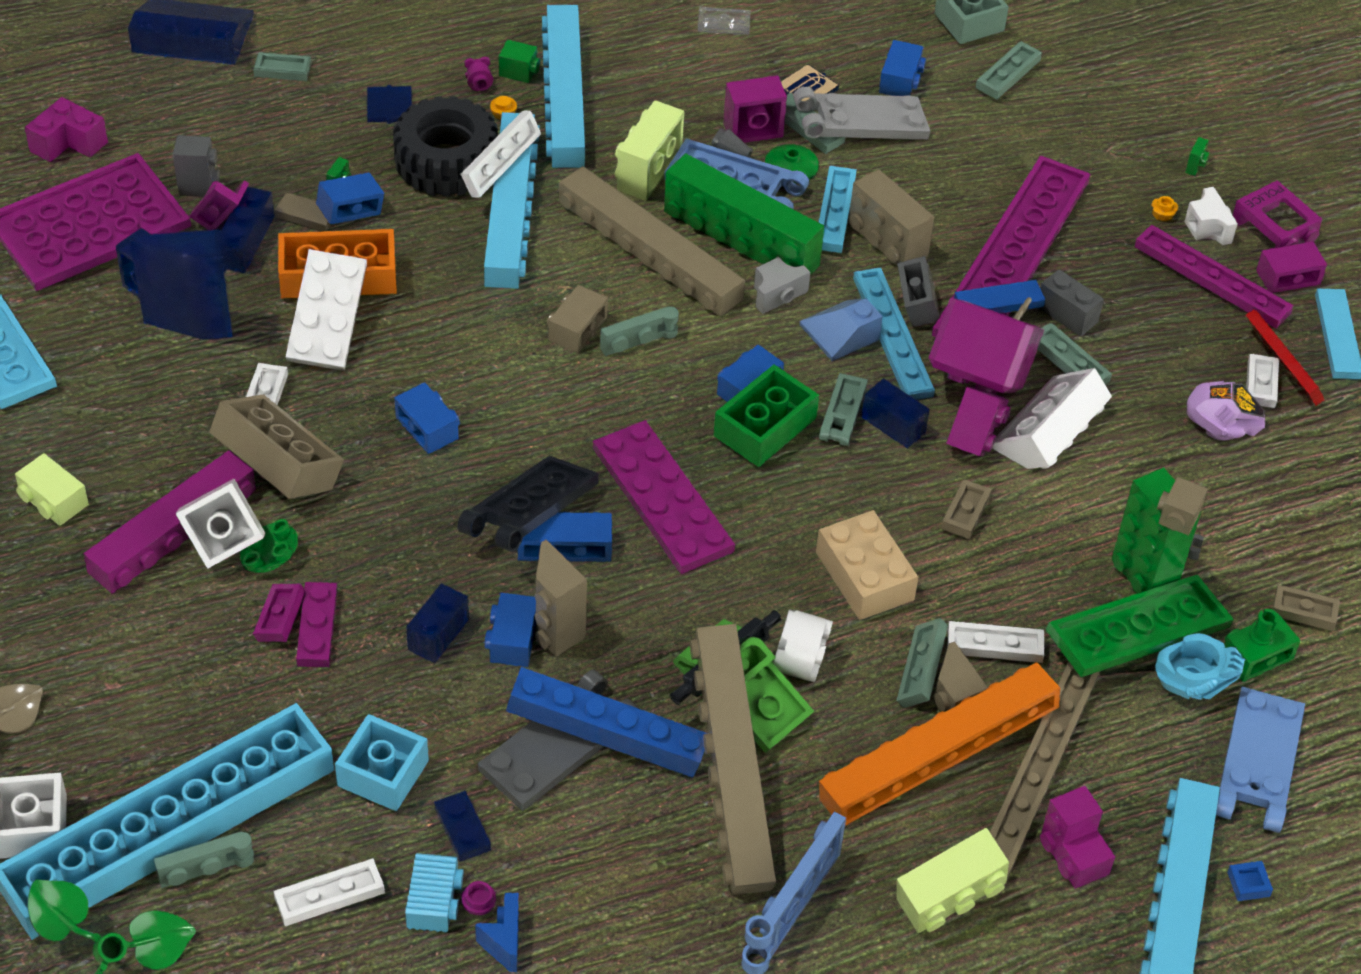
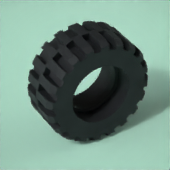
M436 96L433 100H421L418 105L413 104L408 107L394 125L393 144L396 170L408 185L412 184V187L419 192L424 190L428 195L442 194L443 197H450L451 194L465 195L468 189L461 173L498 136L497 124L494 122L491 114L488 111L486 112L479 104L474 105L471 100L465 98L464 100H459L456 96H450L449 98ZM440 144L459 145L458 147L448 149L433 147Z

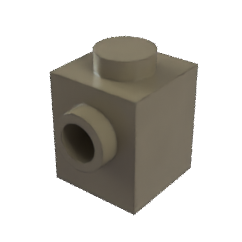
M1177 477L1170 493L1164 491L1159 500L1157 509L1162 512L1158 524L1189 536L1202 510L1208 488Z

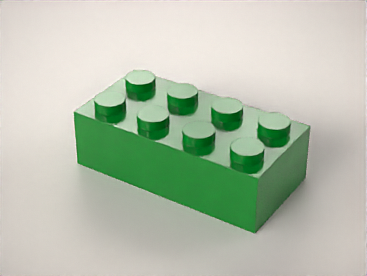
M1164 467L1133 480L1111 559L1115 568L1125 575L1136 593L1181 579L1201 515L1200 512L1189 536L1158 524L1162 512L1157 509L1159 500L1164 491L1170 493L1175 483V479Z

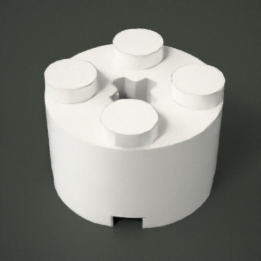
M789 609L773 664L783 674L815 682L833 621Z

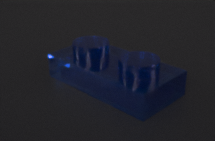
M466 791L434 802V809L459 862L491 851V842Z

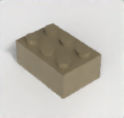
M879 169L853 182L848 220L851 227L862 234L872 246L878 248L897 266V263L923 256L928 257L934 216Z

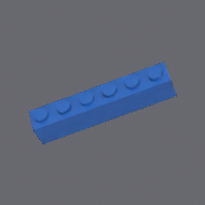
M523 667L520 668L506 708V712L692 778L701 763L705 750L703 735L708 734Z

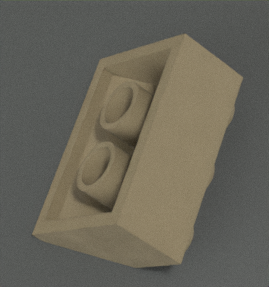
M544 540L540 546L536 573L535 638L543 649H548L557 657L586 638L587 579L547 540Z

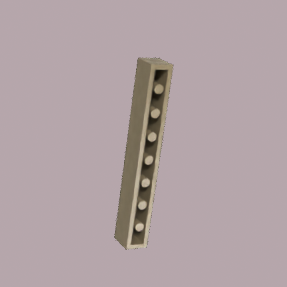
M580 167L559 182V203L564 208L574 212L584 222L599 230L605 237H609L619 244L622 249L640 259L643 264L657 271L664 279L678 286L685 294L695 298L706 309L713 311L721 317L744 299V278L585 167Z
M736 624L699 627L696 629L695 638L690 640V654L692 660L697 659L699 671H694L696 691L702 690L703 702H699L700 721L707 724L708 734L703 735L705 753L711 754L713 766H708L710 786H716L717 798L713 799L715 819H721L722 831H718L719 850L726 853L727 864L722 866L724 884L730 885L732 895L772 891L776 878Z

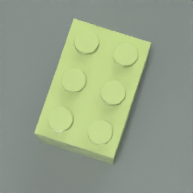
M655 100L649 109L643 111L640 121L636 126L633 125L631 127L628 137L624 142L618 144L615 152V157L618 158L615 170L618 191L647 201L663 179L665 170L683 144L684 110Z
M986 827L897 878V901L918 934L926 929L928 932H932L941 927L946 922L945 918L956 912L958 915H961L975 906L974 901L985 895L987 898H991L1000 893L1005 888L1004 884L1007 882L1009 861Z

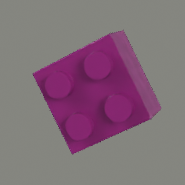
M779 76L727 82L723 119L725 129H730L744 143L782 138L784 134L787 95Z

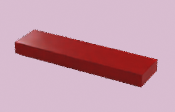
M1253 309L1246 314L1253 329L1273 354L1279 358L1281 364L1314 405L1317 406L1323 402L1324 396L1317 384L1257 310Z

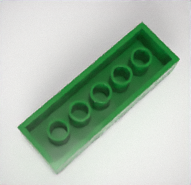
M686 153L666 171L665 213L737 250L739 253L754 259L762 265L779 257L789 266L800 267L804 265L810 271V275L820 266L825 225Z

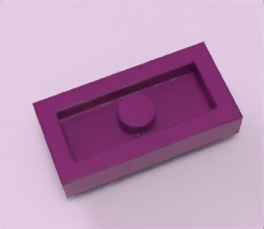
M272 584L253 632L258 642L287 641L305 594L301 584Z

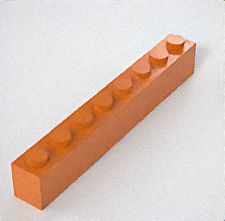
M1037 662L1027 668H1020L1005 680L991 684L986 690L973 697L965 698L959 705L948 711L939 712L933 719L920 726L910 728L904 735L893 741L884 742L871 753L855 758L849 765L837 771L829 772L823 779L819 780L820 801L831 815L835 811L846 817V826L1059 708L1060 687Z

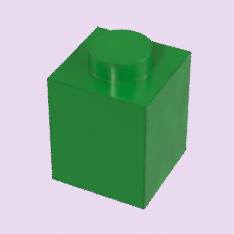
M507 40L498 56L499 76L529 83L533 74H537L540 68L541 60L537 58V46Z

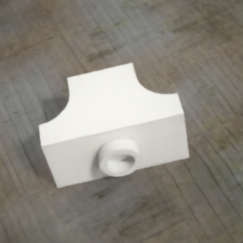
M1214 187L1204 188L1200 200L1189 202L1184 222L1195 240L1213 239L1222 246L1232 244L1237 222L1232 216L1230 208L1224 204Z

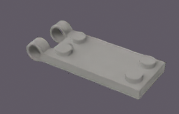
M801 87L793 95L796 108L799 111L818 110V113H810L802 120V126L808 138L853 137L928 140L931 132L918 97L814 93L810 87ZM818 124L817 126L810 128L811 125Z

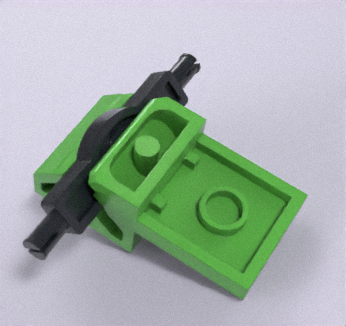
M776 610L771 611L762 620L755 617L744 627L736 625L754 741L765 753L814 712L773 664L772 661L776 657L764 644L770 638L768 631L782 621L781 615ZM723 619L715 626L729 625L734 623ZM689 646L673 661L684 675V684L670 694L671 700L676 705H680L690 695L695 697L702 696V690L696 691L694 671L699 670L697 659L692 660Z

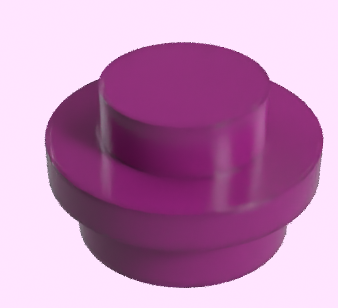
M475 881L469 884L463 891L462 905L470 914H487L496 905V893L486 882Z

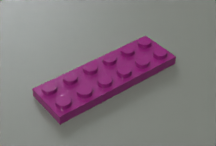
M646 420L593 440V450L680 574L735 552L733 540Z

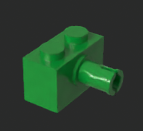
M1265 608L1259 612L1258 619L1252 625L1241 630L1237 628L1228 633L1225 637L1224 645L1225 648L1235 647L1245 659L1243 671L1240 675L1241 681L1245 682L1293 660L1301 640L1276 611Z

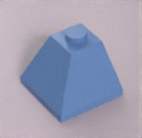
M866 298L844 301L800 321V326L827 357L834 361L879 341L883 316Z

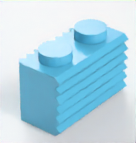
M415 854L405 912L407 928L448 932L450 920H456L458 914L459 900L454 899L455 890H461L464 871L463 869H458L457 857Z

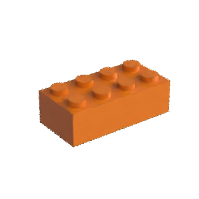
M394 229L278 233V276L281 299L299 297L309 249L367 259L361 295L397 294Z

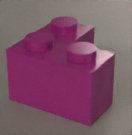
M63 97L59 98L24 127L29 152L49 162H52L68 147L90 158L108 143L104 118Z
M966 387L946 444L978 456H985L986 451L991 452L996 440V435H993L994 428L1000 427L1001 423L1005 424L1011 411V407L1007 406L1009 399L993 393L983 392L975 387Z
M1086 786L1050 799L1040 834V840L1044 849L1052 853L1057 861L1061 875L1065 879H1069L1074 889L1110 875L1115 859L1114 854L1098 832L1103 811Z

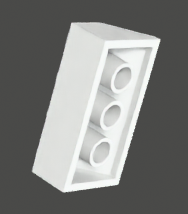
M1095 368L1053 376L998 434L993 449L1027 469L1049 468L1057 462V456L1073 444V439L1077 434L1088 428V422L1104 410V405L1112 395Z

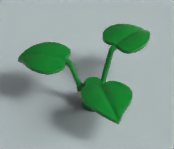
M37 879L32 883L28 895L29 918L33 928L41 937L58 942L63 940L72 930L75 934L95 942L93 955L100 963L95 974H103L109 964L121 960L125 956L127 949L134 947L135 958L143 967L151 970L167 968L179 959L187 944L196 933V929L183 918L168 912L154 910L143 912L131 921L129 933L133 941L128 942L117 933H108L101 937L98 933L89 932L76 925L86 918L89 908L88 899L78 886L66 881Z

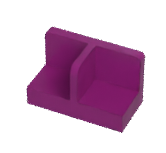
M244 180L233 192L220 182L214 181L202 200L194 207L189 217L213 233L237 207L249 183Z

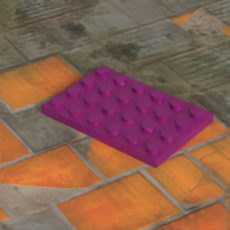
M139 153L0 208V242L36 291L191 227L190 217Z

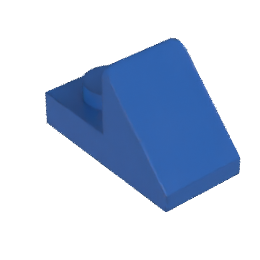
M505 893L504 906H497V923H477L475 925L477 943L509 972H517L519 893Z

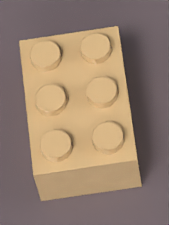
M874 510L819 529L816 554L859 620L915 600L919 577Z

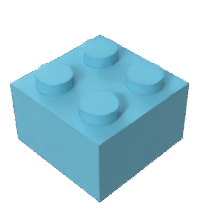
M368 714L335 763L337 786L397 811L429 761L427 738Z

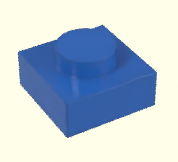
M1262 861L1229 866L1227 873L1237 901L1271 896L1273 888Z

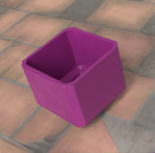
M950 297L931 349L929 360L933 368L949 373L947 378L962 384H969L972 381L976 383V389L990 394H996L997 391L1015 393L1024 387L1045 329L973 303Z

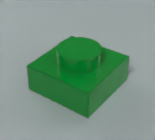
M1198 137L1190 152L1185 173L1196 176L1200 166L1205 168L1210 156V152L1206 151L1209 140Z
M338 157L326 173V180L352 176L349 170V160Z

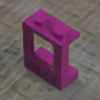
M1278 180L1238 199L1232 215L1237 222V226L1250 221L1276 244L1275 248L1314 242L1319 236L1322 222L1320 216ZM1280 202H1283L1306 220V223L1290 231H1285L1265 213L1278 207Z

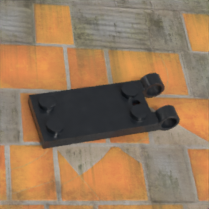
M549 455L473 508L464 510L458 520V531L475 538L482 533L486 522L498 525L500 527L495 536L496 546L510 552H515L520 547L524 536L599 484V473Z

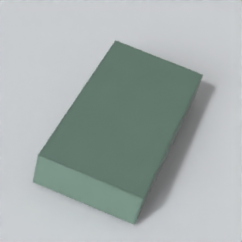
M258 52L253 69L254 77L307 81L311 67V57Z

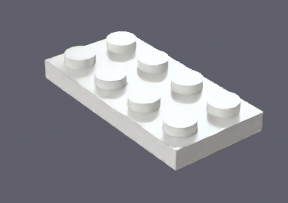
M309 249L286 352V361L345 371L367 259Z

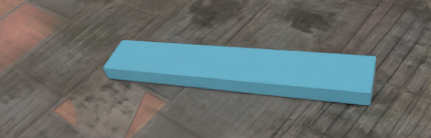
M881 267L854 272L853 280L861 298H866L883 316L879 340L905 401L934 397L935 389Z

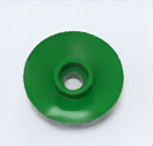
M785 144L777 146L770 150L765 158V163L791 171H801L809 180L817 174L819 169L817 156L808 148L800 145Z

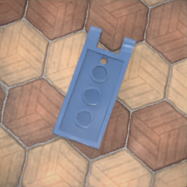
M687 138L664 172V180H666V171L686 153L794 209V205L788 198L775 196L780 187L783 186L792 196H801L809 185L808 177L801 171L784 169Z
M1241 687L1219 786L1216 816L1231 819L1235 802L1239 800L1267 808L1263 829L1276 833L1281 832L1286 815L1287 798L1305 703Z
M834 811L827 822L822 821L819 824L813 837L815 841L777 897L771 896L763 908L762 915L753 916L747 921L744 937L748 945L743 949L741 961L742 968L746 973L764 974L768 970L771 957L839 857L846 817ZM759 927L763 937L754 936L750 930ZM751 954H758L765 961L760 964H754L747 957Z

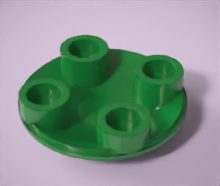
M279 519L274 523L263 526L262 528L265 531L264 538L240 551V561L245 569L253 573H265L277 569L291 558L298 545V535L287 520Z

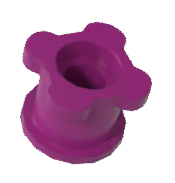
M483 56L480 59L468 58L464 62L467 68L465 77L468 86L472 90L484 91L493 84V75L489 69L491 62L487 56Z

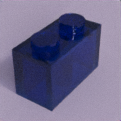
M883 378L865 393L861 418L908 449L926 433L930 409Z
M441 583L406 627L408 650L436 663L469 620L468 596Z

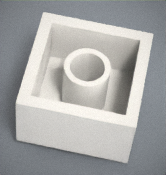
M235 479L184 505L176 512V516L207 569L263 539L265 535L264 529Z
M61 773L0 778V859L11 858L66 828L67 793Z

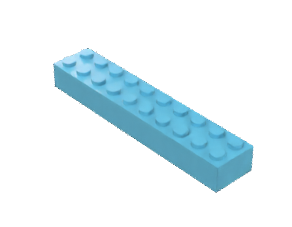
M295 703L0 863V892L31 940L40 936L33 928L28 914V895L31 885L35 880L66 881L78 886L85 893L90 908L156 871L155 858L208 842L333 772L332 748L300 706Z

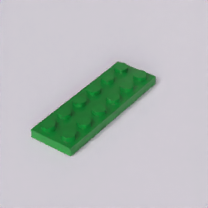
M1197 574L1048 623L1046 632L1079 676L1084 677L1159 652L1170 645L1182 642L1183 638L1187 635L1196 633L1209 635L1230 628L1234 619Z

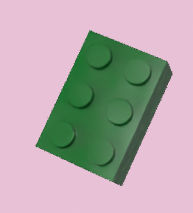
M773 364L715 412L713 436L757 467H760L817 418L819 394Z

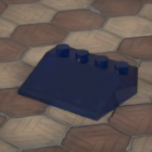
M148 0L135 10L128 26L132 53L235 65L254 16V10L174 0Z
M221 230L129 236L145 324L203 340L233 337L232 312Z

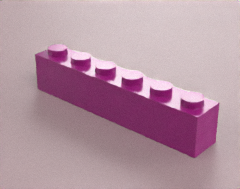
M228 450L84 552L88 574L110 593H114L119 588L128 585L133 578L154 566L159 559L170 551L176 550L189 538L176 516L179 508L232 479H235L245 498H248L256 490L253 469Z

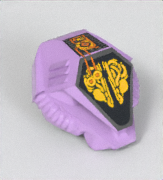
M1224 381L1203 383L1196 386L1187 400V415L1197 425L1206 429V434L1214 439L1222 441L1243 437L1245 433L1255 436L1265 428V410L1242 383Z

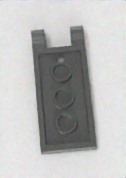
M592 669L581 678L577 687L601 695L607 687L608 681L599 672ZM630 699L621 701L624 704L640 709ZM531 721L478 763V771L517 807L524 811L604 746Z

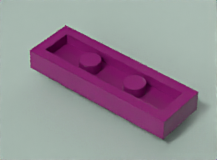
M305 582L296 655L297 667H330L338 592L337 583Z

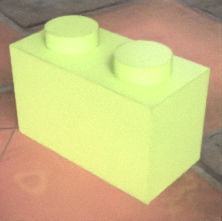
M45 453L15 473L18 485L16 491L20 498L26 503L31 502L37 507L44 518H51L59 526L89 505L85 485Z

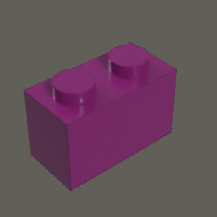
M1312 241L1262 250L1256 271L1267 290L1271 293L1320 285L1327 263Z

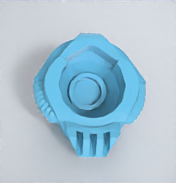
M1196 633L1187 635L1183 638L1182 642L1161 650L1157 656L1155 668L1158 678L1166 690L1188 700L1189 697L1201 700L1202 698L1211 699L1239 679L1243 671L1245 659L1235 647L1225 648L1223 642L1208 635Z

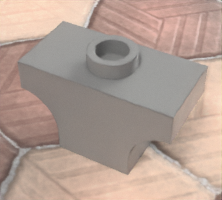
M779 257L757 267L754 288L757 291L756 308L764 314L807 293L810 271L804 265L800 267L789 266Z

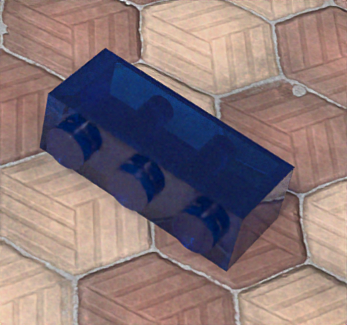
M247 187L239 204L231 212L215 242L218 268L246 273L275 216L271 191Z

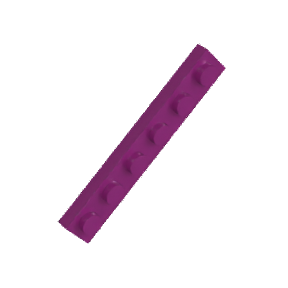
M1150 225L1135 241V248L1249 313L1253 309L1257 310L1266 323L1274 328H1277L1292 313L1294 305L1153 225Z

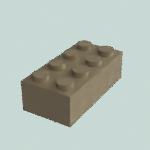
M264 394L220 401L209 431L219 440L221 445L229 448L239 459L257 471L262 479L269 481L283 496L289 499L333 490L344 461L341 456Z

